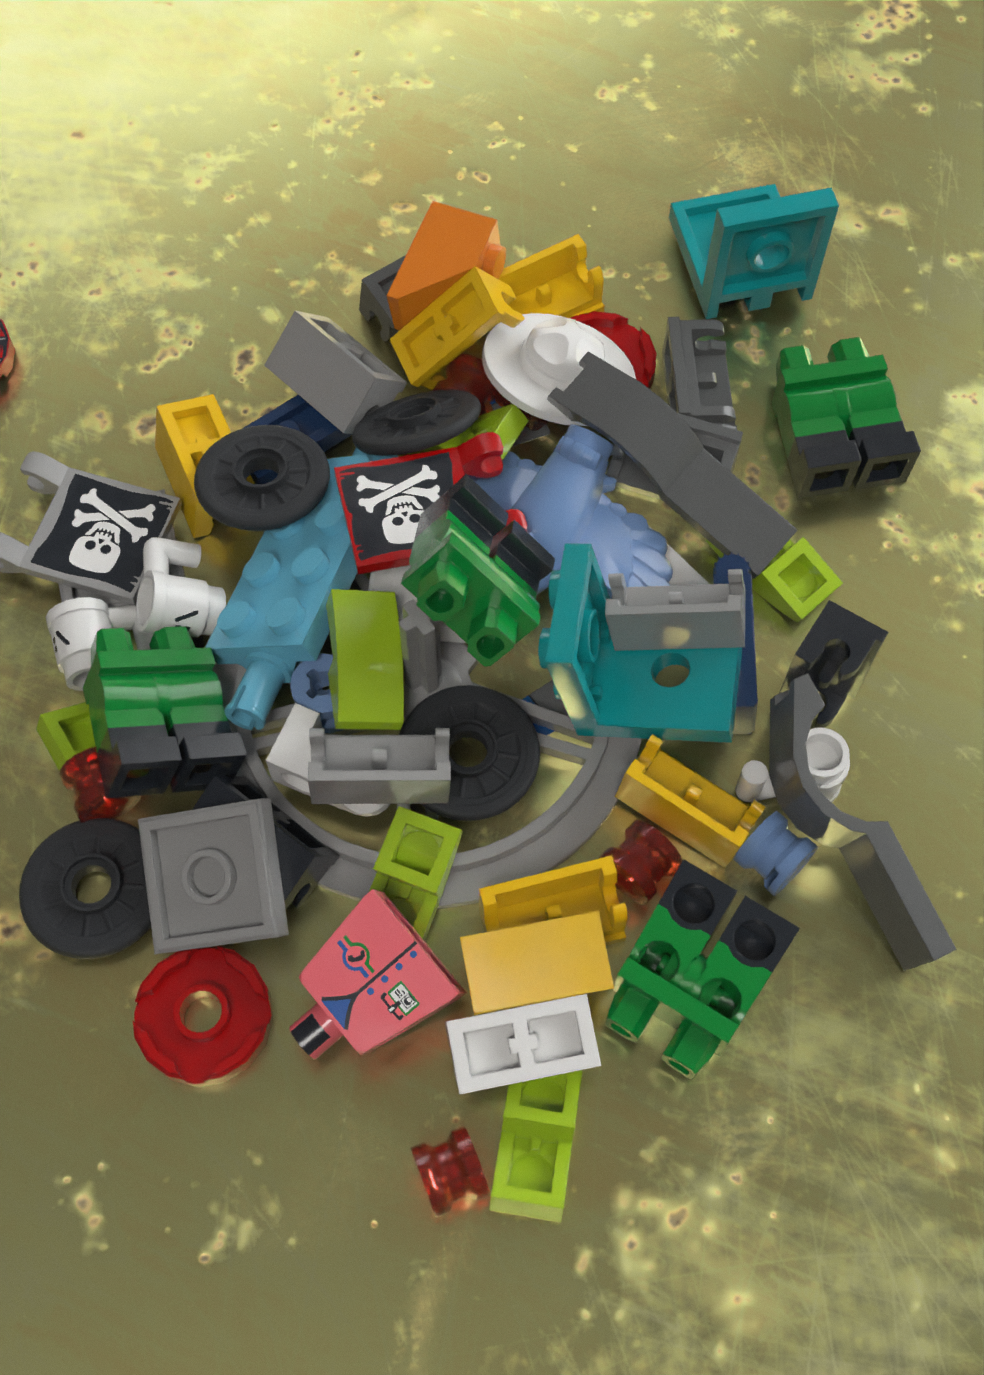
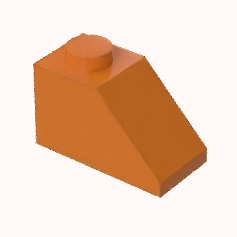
M432 201L386 295L394 329L401 330L474 266L499 279L506 260V248L500 244L497 219Z

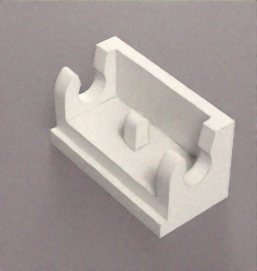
M587 994L445 1022L459 1094L601 1066Z

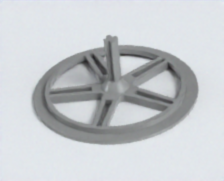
M357 573L353 584L358 590L368 591V578L364 574ZM414 599L402 606L404 619L399 621L403 660L404 722L421 701L440 690L464 685L481 686L473 683L470 679L469 674L479 662L467 652L468 647L463 643L441 642L439 621H433L416 606ZM215 661L212 670L217 674L221 684L223 707L225 710L226 706L231 702L246 669L239 664L218 665ZM504 694L515 701L526 712L532 723L593 745L590 749L537 733L541 753L583 765L581 770L562 796L541 816L527 826L487 846L456 853L437 909L479 903V888L551 871L569 859L591 839L614 809L619 800L615 797L625 772L634 759L637 758L641 739L578 736L569 716ZM295 703L270 710L266 718V724L261 730H257L255 727L253 730L243 729L228 719L231 732H240L247 752V756L236 776H243L264 792L268 798H271V802L324 845L340 854L334 865L329 867L325 875L318 882V886L350 899L361 901L369 892L376 872L373 870L379 852L344 841L306 818L278 790L259 756L270 753L280 732L253 738L252 735L284 726ZM344 729L343 731L331 734L325 733V735H350L369 729ZM397 804V809L398 806L410 810V804ZM427 808L425 809V816L438 820V814L431 812Z

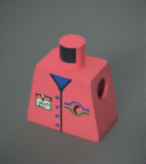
M372 889L361 899L299 975L301 983L317 1003L289 1027V1030L300 1047L315 1060L343 1036L360 1055L378 1049L456 1002L467 992L384 892Z

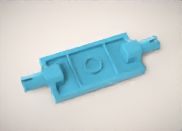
M356 448L352 456L327 459L330 468V480L326 493L319 504L305 517L290 525L264 531L251 559L244 566L242 576L226 607L220 613L217 625L205 648L211 647L214 660L218 665L239 664L246 669L231 702L224 710L226 717L235 725L247 730H253L254 727L257 730L264 728L266 718L283 683L291 682L292 674L300 662L316 661L329 634L326 603L331 589L349 590L357 574L334 468L399 457L398 455L376 456L364 453Z

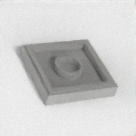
M260 798L138 819L155 954L289 935L271 798Z

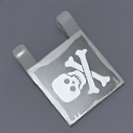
M32 451L28 453L20 470L24 475H29L27 480L29 488L37 493L55 494L29 546L0 532V572L24 573L136 605L138 590L144 576V544L153 537L167 538L182 506L181 499L73 469L40 452Z

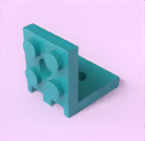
M771 184L671 203L669 221L706 319L717 318L719 304L722 302L744 298L748 311L770 307L773 293L797 288L801 301L813 298L839 208L832 187L780 197L776 185Z
M565 543L561 569L553 570L550 575L549 602L553 609L551 627L543 628L540 633L538 655L540 666L543 669H548L553 680L554 696L557 700H562L577 735L649 739L654 734L661 740L732 743L743 647L615 651L605 616L606 599H610L592 544ZM671 665H681L690 671L686 680L674 687H664L655 682L658 673Z

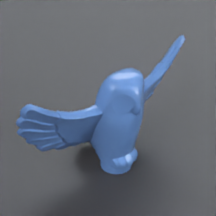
M571 424L565 436H562L554 451L543 466L536 465L530 459H520L515 453L509 451L502 460L503 471L499 476L479 478L468 475L504 510L518 509L523 512L528 525L527 532L555 558L553 570L561 569L565 543L592 544L610 599H612V592L609 586V574L623 573L627 587L671 586L669 581L672 578L673 569L665 556L668 549L666 538L659 532L650 529L647 520L642 515L628 513L622 504L612 503L604 494L615 490L617 482L615 478L605 474L609 463L607 460L614 446L596 433L581 426ZM551 573L540 581L537 595L549 587Z

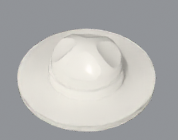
M542 313L522 314L525 319L515 328L500 322L489 332L482 351V363L485 373L492 385L503 397L533 416L563 425L587 426L581 422L568 419L547 400L548 395L556 387L564 391L583 370L579 362L588 351L636 379L629 359L612 340L586 324L558 315Z

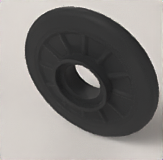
M435 390L407 396L388 403L365 416L354 428L352 440L357 449L376 456H393L421 451L444 443L467 430L478 419L481 412V404L475 395L462 390Z
M278 425L251 426L222 437L204 453L196 467L194 489L203 509L217 521L241 530H273L300 520L319 504L328 488L330 468L324 451L313 439L304 433ZM267 469L278 473L273 481L266 484L258 485L246 481L251 473L258 470Z
M472 685L455 686L440 690L421 701L407 716L402 725L399 735H435V728H450L449 751L451 746L462 738L477 739L484 744L487 750L485 759L473 767L458 765L449 754L451 765L449 802L421 804L440 816L460 821H477L499 815L521 800L536 777L540 762V745L535 727L526 712L515 701L496 690Z
M112 818L83 819L58 829L35 849L21 877L19 903L24 922L32 935L42 945L55 953L70 958H103L128 948L151 928L140 832L137 827ZM91 872L108 874L111 878V887L103 899L95 903H84L77 900L76 887L85 875Z

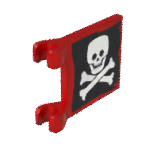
M486 432L474 436L457 447L335 467V479L357 573L364 574L408 566L422 512L465 474L479 478H492L502 473L503 462L500 455L503 454L504 447L499 435L494 432ZM518 509L505 510L508 513L506 526L515 520L527 531L528 525L522 511Z

